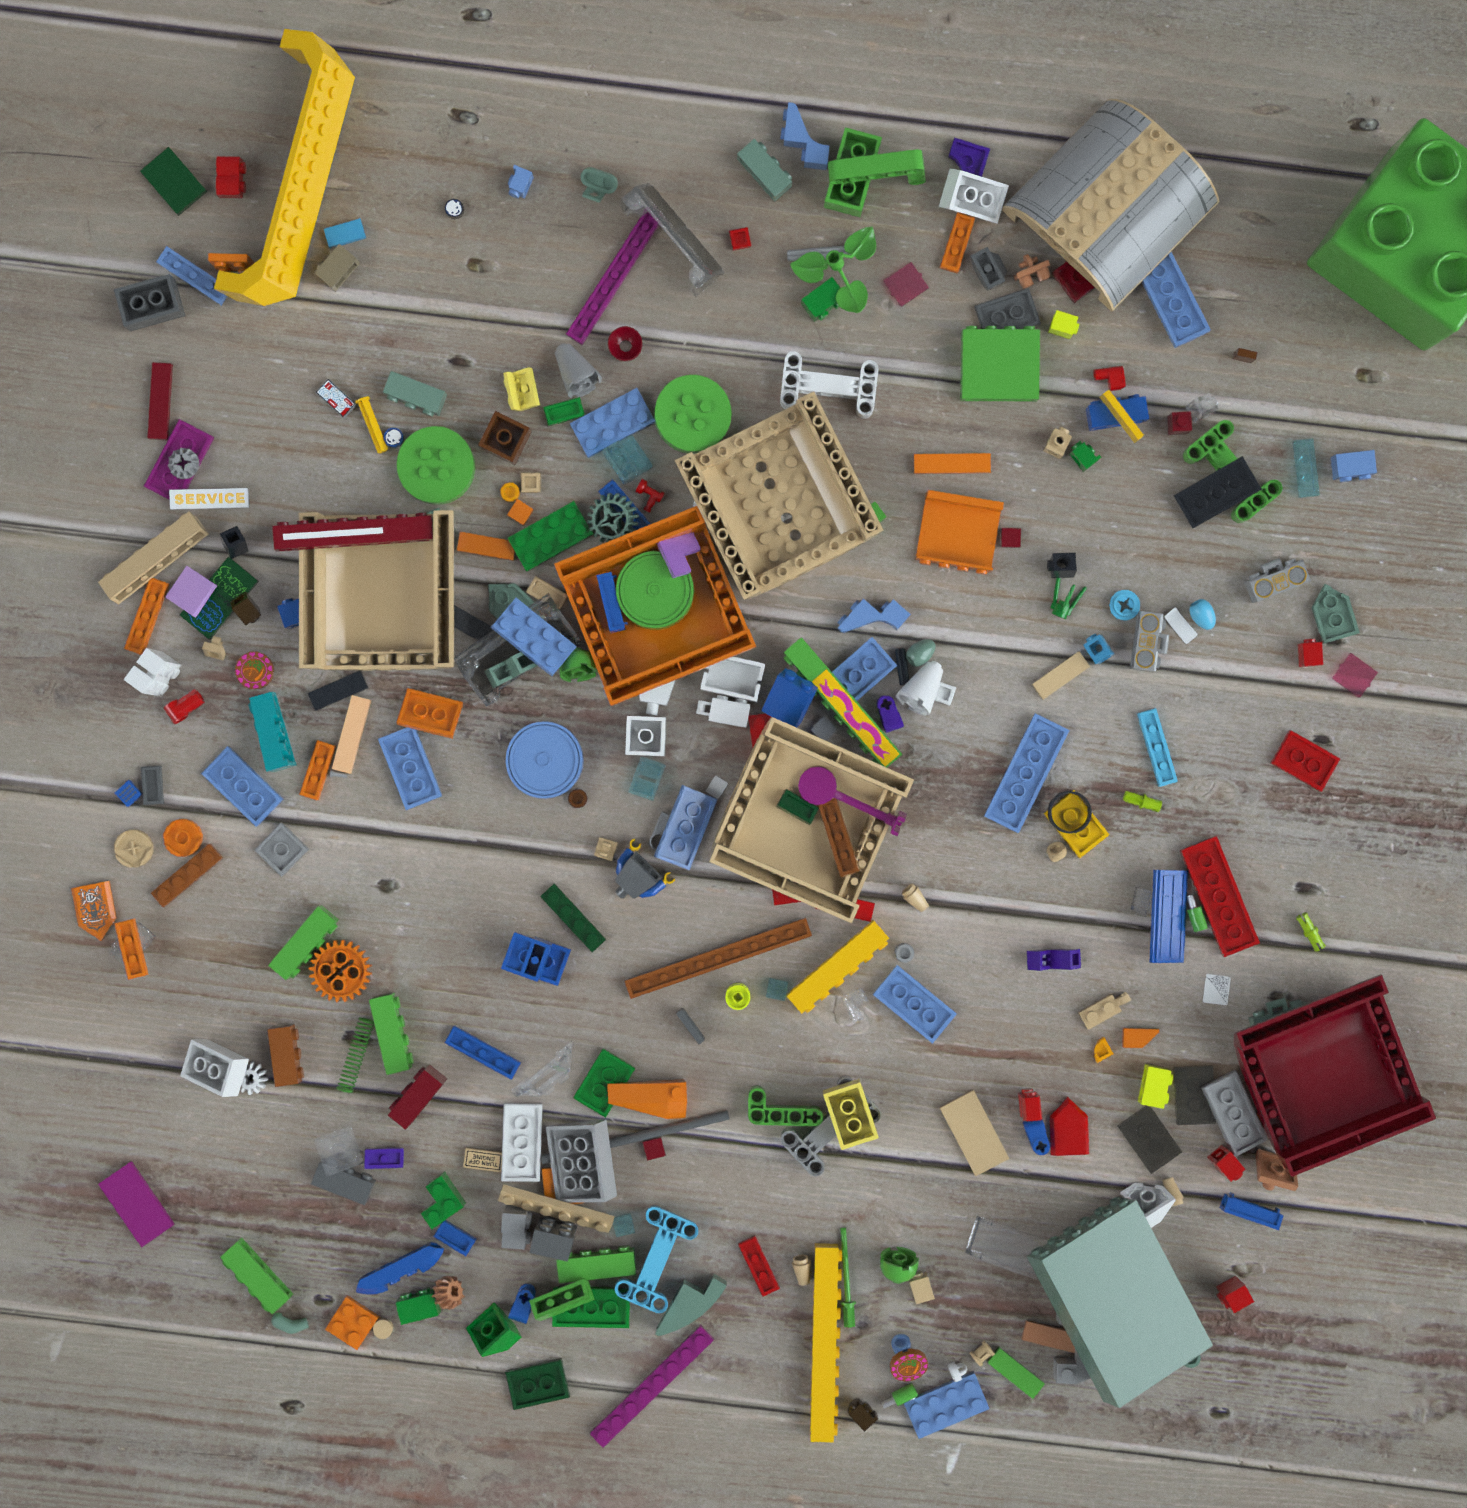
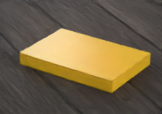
M1068 793L1052 806L1053 821L1062 830H1076L1087 819V806L1076 794ZM1047 810L1043 814L1049 820ZM1093 813L1089 824L1080 832L1063 833L1057 830L1079 859L1110 835Z

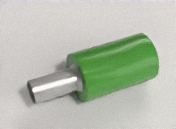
M1193 894L1186 896L1190 906L1187 912L1193 931L1198 932L1208 929L1201 906L1197 907Z
M911 1382L892 1392V1397L881 1402L884 1409L895 1403L897 1406H900L909 1400H914L918 1393Z

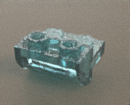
M633 435L621 441L618 440L602 450L603 455L623 484L632 482L636 477L653 467Z

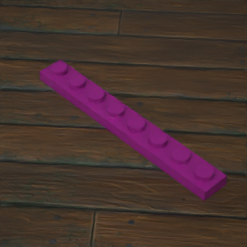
M702 1325L697 1327L590 1431V1435L604 1448L714 1341V1338Z

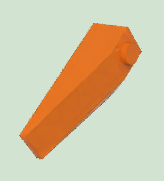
M684 1079L607 1084L609 1104L664 1119L686 1118L687 1086Z

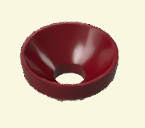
M622 326L616 328L610 334L608 349L617 360L623 362L632 361L641 353L643 346L642 338L634 328ZM624 341H628L632 345L631 349L627 352L622 351L620 348L621 343Z

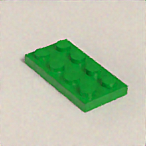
M573 501L507 539L525 571L528 572L591 537L593 533L589 530L587 522Z
M553 1286V1291L564 1286ZM591 1287L595 1300L553 1316L552 1327L629 1328L630 1301L617 1296L615 1287ZM618 1288L621 1293H626L629 1288Z

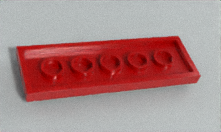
M1217 836L1181 849V855L1222 956L1227 957L1259 944L1260 941Z

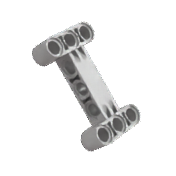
M846 1075L841 1076L837 1080V1086L841 1085L843 1081L850 1082L853 1079ZM865 1093L869 1109L877 1111V1115L873 1118L875 1124L881 1119V1112L878 1106ZM828 1113L820 1125L814 1126L803 1137L790 1127L785 1128L781 1132L783 1146L810 1175L815 1177L820 1176L824 1172L823 1160L817 1153L836 1136L830 1114ZM791 1133L795 1138L792 1142H787L784 1140V1136ZM806 1148L808 1152L805 1156H799L797 1154L798 1149ZM813 1162H819L821 1167L818 1170H812L810 1165Z

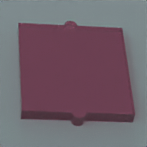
M912 262L883 281L890 290V295L894 296L901 307L929 289L922 278V273L917 271Z
M1350 653L1344 662L1339 664V669L1332 679L1360 698L1367 687L1371 686L1370 683L1378 672Z

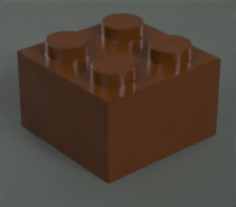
M495 411L478 446L482 450L515 466L532 431L529 427Z

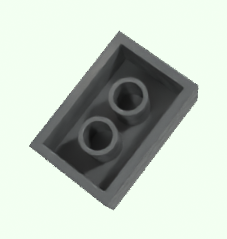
M170 274L114 289L123 325L129 331L186 316L176 279Z
M550 1216L540 1217L534 1230L529 1253L568 1262L577 1226L569 1221H555V1218Z

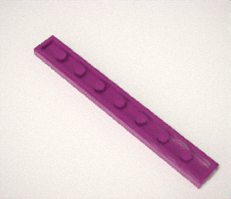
M647 206L566 333L568 337L581 345L584 344L664 219L662 214Z

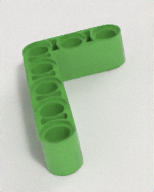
M919 149L828 162L830 184H843L907 175L910 185H919L926 182L923 153Z

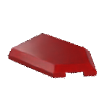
M1067 1097L1056 1111L1049 1116L1050 1155H1088V1115Z

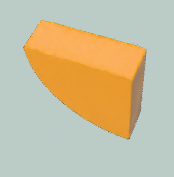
M1104 1036L1097 1041L1094 1047L1093 1054L1096 1063L1114 1054Z

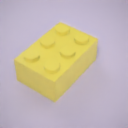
M860 1078L823 1090V1096L841 1150L879 1138Z

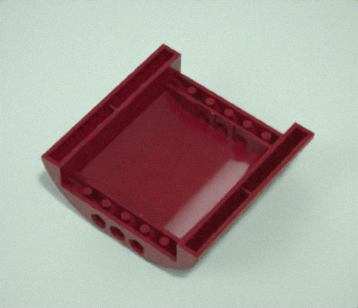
M1381 974L1234 1033V1047L1237 1059L1255 1108L1278 1158L1291 1177L1436 1119L1430 1101L1421 1096L1383 996L1388 994L1389 991Z

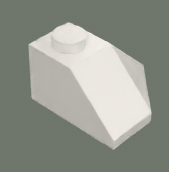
M1134 1183L1120 1192L1122 1198L1137 1200L1151 1228L1162 1221L1175 1202V1198L1161 1185L1150 1187L1143 1186V1183Z

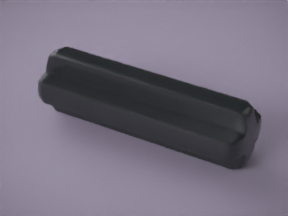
M898 648L895 650L899 684L904 686L910 680L905 648Z

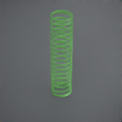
M361 1017L358 1018V1020L372 1024V1026L359 1022L357 1024L369 1027L370 1029L374 1026V1021ZM355 1027L356 1029L367 1031L370 1034H364L358 1031H354V1033L367 1036L368 1039L356 1035H353V1037L363 1039L365 1041L370 1039L369 1035H371L370 1031L372 1030H366L360 1027ZM351 1040L352 1042L363 1044L366 1047H360L358 1045L350 1044V1046L363 1049L364 1051H358L349 1048V1050L359 1052L363 1054V1056H358L356 1054L349 1052L347 1054L359 1057L362 1060H356L351 1057H346V1059L359 1062L360 1064H354L352 1062L345 1061V1063L355 1065L359 1067V1069H355L344 1065L343 1067L355 1070L358 1073H353L347 1070H342V1072L357 1076L356 1074H359L358 1070L361 1069L360 1066L362 1065L360 1061H363L362 1057L365 1056L364 1053L366 1052V1050L364 1048H367L366 1044L368 1043H362L357 1040ZM340 1074L343 1077L355 1080V1082L342 1078L339 1079L340 1081L351 1083L354 1086L338 1083L341 1086L336 1088L343 1092L353 1093L354 1089L352 1087H355L354 1083L357 1082L356 1078L358 1076L351 1077Z

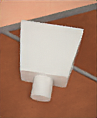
M676 680L640 694V702L647 703L646 714L657 716L659 705L667 706Z

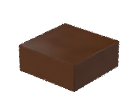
M1238 348L1234 352L1233 360L1252 363L1256 360L1258 352Z

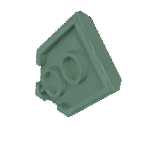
M515 583L488 584L489 612L497 619L515 598L519 599L538 616L543 611Z
M1324 584L1312 606L1322 644L1359 634V628L1349 596Z

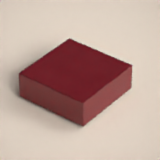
M1001 528V548H1021V528Z
M662 1137L643 1141L647 1161L666 1156Z

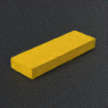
M1107 390L1103 393L1100 399L1132 441L1136 443L1144 434L1112 392Z

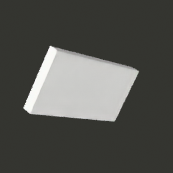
M504 1103L501 1181L540 1182L542 1103Z

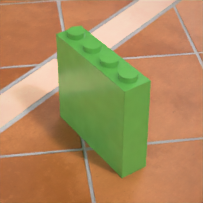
M966 326V329L961 331L960 401L1037 402L1039 400L1040 329H1035L1034 326H1025L1023 329H1016L1015 326H1005L1004 329H997L996 326H986L985 329H977V326Z

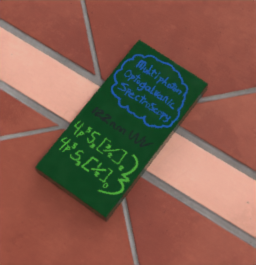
M229 556L209 579L217 587L199 614L194 617L185 610L180 614L183 619L209 640L212 639L234 612L230 601L245 591L249 594L259 582Z

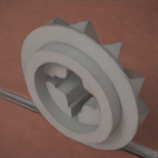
M180 448L173 451V454L168 457V467L177 478H191L199 469V459L190 449ZM182 457L185 461L190 462L188 464H185L184 469L182 468V466L176 465L182 461Z

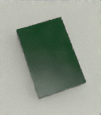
M167 147L140 170L143 176L178 216L207 192L170 147Z
M562 1358L505 1371L513 1410L570 1398Z

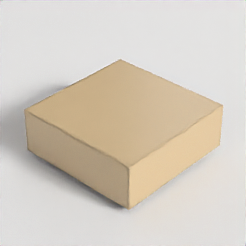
M521 473V493H541V473Z

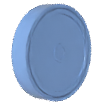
M553 722L529 724L519 730L508 745L506 751L508 775L513 784L529 796L545 799L560 796L576 784L582 773L584 757L581 745L571 731Z

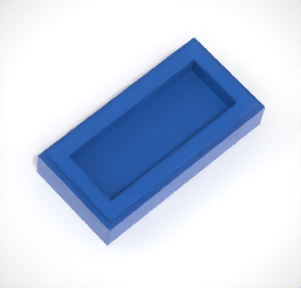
M447 1220L441 1223L433 1236L464 1256H467L477 1239Z

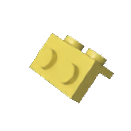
M528 367L516 372L503 373L504 385L508 394V404L511 410L524 411L540 406L532 368Z

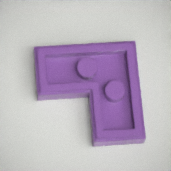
M693 532L660 541L657 544L672 578L690 574L691 568L685 556L697 553L701 549Z

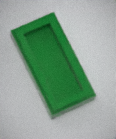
M580 397L543 407L548 426L585 416Z

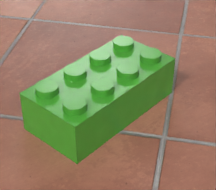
M845 127L836 160L876 155L879 152L882 137ZM871 180L829 184L824 208L861 218Z

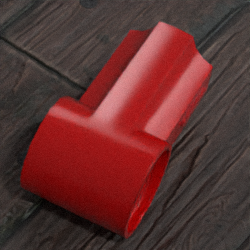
M194 689L179 700L176 699L168 703L163 709L175 725L186 719L189 713L203 705L205 701L197 689Z

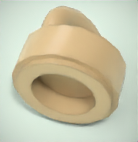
M1053 842L1047 847V854L1052 862H1057L1066 856L1067 850L1062 842Z

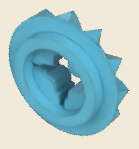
M1129 590L1116 592L1111 597L1109 604L1111 614L1116 619L1123 621L1134 618L1140 610L1139 598ZM1128 599L1127 606L1130 609L1121 611L1122 606L1118 602H1125Z

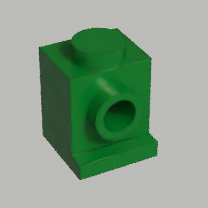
M1081 441L1071 447L1073 451L1069 454L1083 472L1102 458L1100 455L1097 457L1094 455L1095 451L1091 445H1086L1085 442L1082 443Z

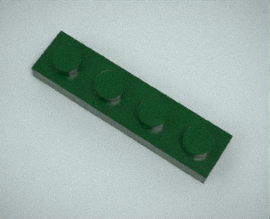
M555 883L540 896L591 952L595 951L606 940L601 932Z

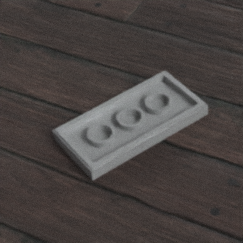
M1236 1070L1201 1087L1228 1148L1235 1157L1268 1140Z

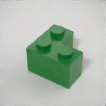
M445 1171L426 1185L435 1202L426 1207L421 1215L432 1230L465 1206L466 1201Z

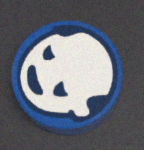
M390 428L384 434V441L389 447L397 448L403 444L404 435L399 429Z

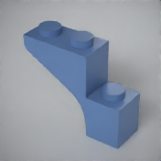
M788 102V109H784L783 121H786V127H782L780 138L784 140V146L803 148L801 161H805L804 168L827 170L830 146L819 144L810 138L796 104Z
M863 599L861 602L857 600L851 606L852 612L848 617L844 614L837 622L840 625L837 629L845 633L873 622H884L898 630L911 614L894 599L891 603L886 601L880 608L881 614L866 600Z

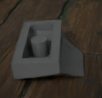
M986 247L970 256L972 266L981 284L987 291L1005 282L1004 277L1008 271L999 254L990 252L989 248Z

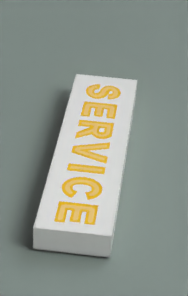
M248 488L169 490L171 510L249 508Z

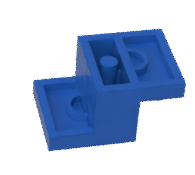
M514 932L501 969L536 982L542 980L558 986L571 949L536 936L531 938Z

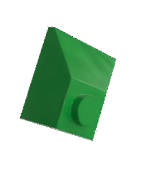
M495 1302L466 1327L468 1334L482 1357L507 1351L522 1338L516 1325Z

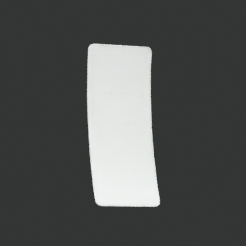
M1176 607L1164 616L1186 644L1198 635Z

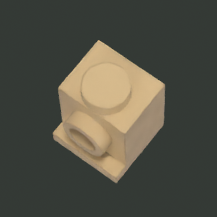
M1063 427L1055 428L1043 451L1061 459L1072 438L1069 435L1070 431ZM1057 438L1062 439V440H1063V443H1062V444L1057 443L1056 439H1057Z

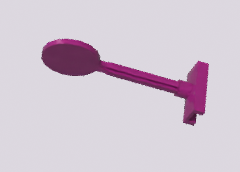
M820 766L811 767L804 771L799 779V792L803 799L811 804H825L832 798H836L883 820L885 824L892 826L890 834L898 836L902 822H905L907 816L905 812L899 811L897 816L891 813L887 814L838 791L836 778L827 768Z

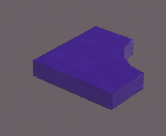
M954 137L948 158L955 161L961 171L982 177L990 148Z

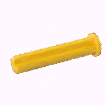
M370 396L362 397L356 400L355 403L360 407L377 453H384L388 448L369 402Z

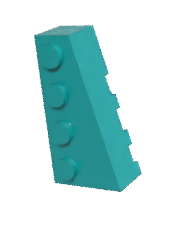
M268 692L249 698L250 703H248V706L254 717V727L258 734L266 772H277L297 766L276 692Z

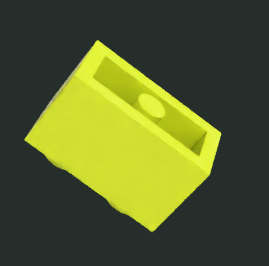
M1145 1064L1138 1096L1140 1104L1164 1109L1165 1104L1167 1105L1169 1101L1168 1086H1171L1173 1081L1171 1070Z

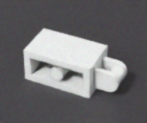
M717 695V698H712V703L698 700L696 714L709 716L708 721L746 728L750 704H747V700L736 698V701L733 702L728 701L726 696ZM705 705L711 706L710 713L704 712Z

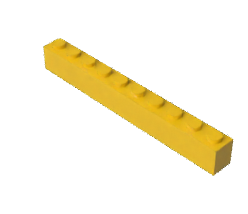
M815 1243L810 1442L834 1443V1436L838 1435V1424H834V1416L838 1417V1404H835V1397L839 1396V1385H835V1378H839V1366H836V1358L840 1357V1347L836 1346V1339H840V1327H837V1320L841 1318V1308H837V1300H841V1288H838V1281H841L842 1270L838 1269V1262H842V1250H839L838 1244Z

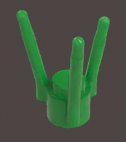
M1056 578L1053 602L1050 608L1053 609V615L1066 619L1067 615L1070 616L1087 587L1084 586L1070 605L1068 602L1076 587L1073 584L1065 601L1059 600L1057 603L1061 578Z

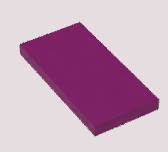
M179 419L144 487L169 500V490L188 489L194 476L188 479L175 477L168 467V457L173 454V451L180 448L190 449L197 455L200 466L214 437ZM182 457V461L176 465H180L184 469L185 464L190 462L185 461Z
M132 1161L98 1184L141 1248L175 1225Z

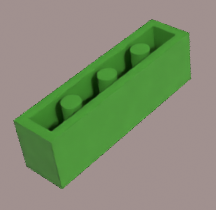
M322 905L318 906L268 966L283 979H294L301 971L299 967L303 963L307 964L313 957L311 953L314 949H319L325 943V936L328 933L331 935L338 927L336 923L339 919Z
M394 992L369 999L386 1075L409 1070L412 1068L414 1060L412 1053L408 1052L409 1038L403 1031L405 1021L403 1015L399 1014V997H395Z
M240 1238L220 1257L223 1265L235 1273L236 1279L248 1287V1292L251 1296L259 1299L265 1311H270L273 1314L293 1295L290 1289L243 1238Z
M629 1245L619 1246L615 1250L606 1247L599 1249L597 1252H591V1250H582L579 1254H572L571 1252L568 1262L556 1260L559 1283L576 1282L581 1279L595 1280L636 1275L637 1272L634 1247L630 1248Z

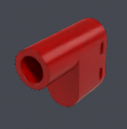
M1123 366L1093 370L1094 380L1107 379L1110 391L1122 390L1126 387Z

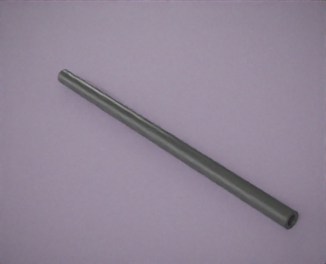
M728 1110L610 1138V1148L730 1120ZM549 1153L541 1155L542 1164L551 1163Z

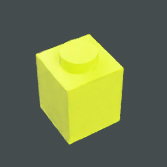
M1056 310L1048 333L1070 339L1073 334H1077L1079 329L1078 317Z

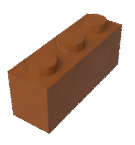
M295 1024L269 1028L267 1031L275 1087L299 1084L302 1082V1078H304L303 1067H300L299 1061L302 1055L301 1049L297 1047V1040H299L298 1029H295Z

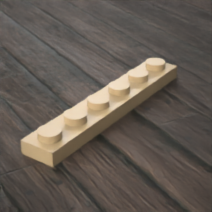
M504 1184L498 1198L499 1202H503L506 1205L517 1206L527 1211L530 1210L541 1213L544 1216L576 1223L579 1226L590 1227L600 1232L609 1233L615 1217Z

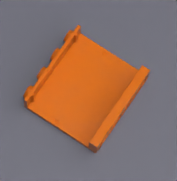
M928 490L925 497L915 560H918L922 565L936 563L938 567L946 569L954 566L957 567L958 571L964 572L972 569L976 570L977 574L982 575L992 572L1000 514L1003 510L1004 502Z

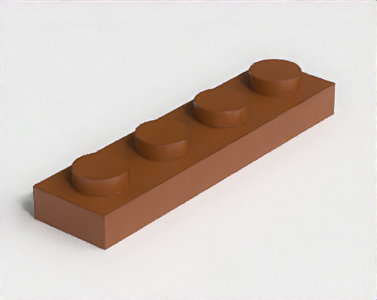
M833 798L825 804L818 805L840 877L860 872L838 799Z
M211 843L208 844L152 891L151 894L163 908L166 907L223 859L222 855Z

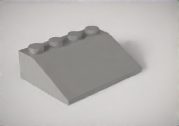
M587 1120L546 1126L556 1200L567 1203L606 1202L616 1197L617 1191L607 1120Z

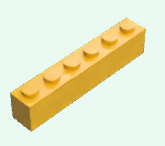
M872 920L789 991L786 996L801 1014L804 1011L806 1013L810 1012L815 1007L814 1003L818 999L824 1000L830 994L829 990L832 987H839L844 982L843 978L849 974L851 976L859 969L858 965L861 962H868L874 956L872 953L875 950H882L888 944L887 940L889 937Z

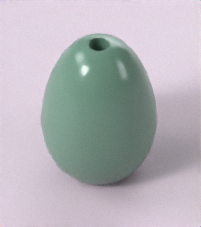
M923 639L911 645L906 653L909 663L915 667L927 663L935 652L936 645L934 641Z

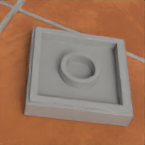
M281 822L254 850L282 877L309 848Z

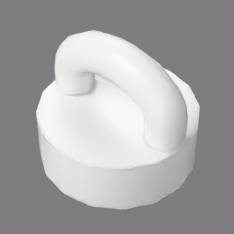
M954 1361L947 1365L954 1382L962 1380L961 1376L967 1372V1366L963 1363L955 1364Z

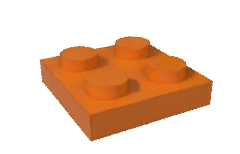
M208 253V261L218 271H238L241 274L255 263L247 254Z
M347 1295L325 1330L358 1350L379 1318V1315Z

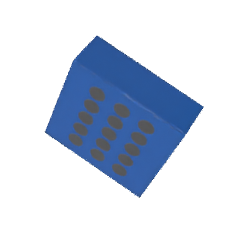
M128 780L115 792L127 807H130L143 795L131 780Z

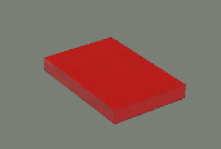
M1289 730L1273 757L1271 764L1322 792L1340 758Z

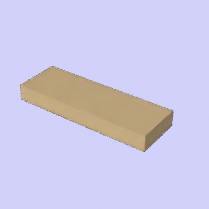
M1078 651L1034 682L1032 686L1041 699L1044 700L1088 669L1090 665L1080 651Z

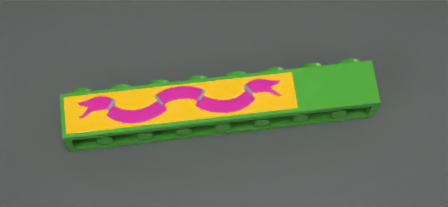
M802 637L784 652L785 657L783 659L790 667L792 665L798 670L796 674L811 681L813 685L818 687L815 696L819 694L823 699L821 703L828 711L830 709L834 711L836 715L833 717L840 725L843 723L848 728L846 732L853 740L855 738L858 739L861 743L859 747L865 754L868 752L873 757L871 761L887 768L902 755Z

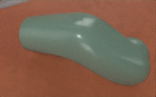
M275 1313L271 1319L272 1325L275 1328L288 1334H294L309 1328L307 1318L291 1320L284 1317L281 1313Z

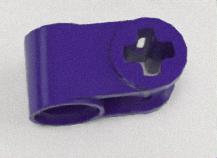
M890 696L879 697L876 705L885 733L903 728L904 724L893 698ZM883 699L890 701L887 710L885 707H881Z

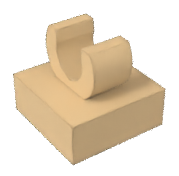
M213 636L211 643L204 642L202 650L205 656L224 661L226 653L220 637Z
M599 837L594 856L613 861L618 842Z

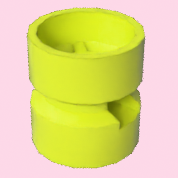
M733 983L727 988L725 998L728 1006L735 1010H742L747 1007L750 1002V991L745 984Z

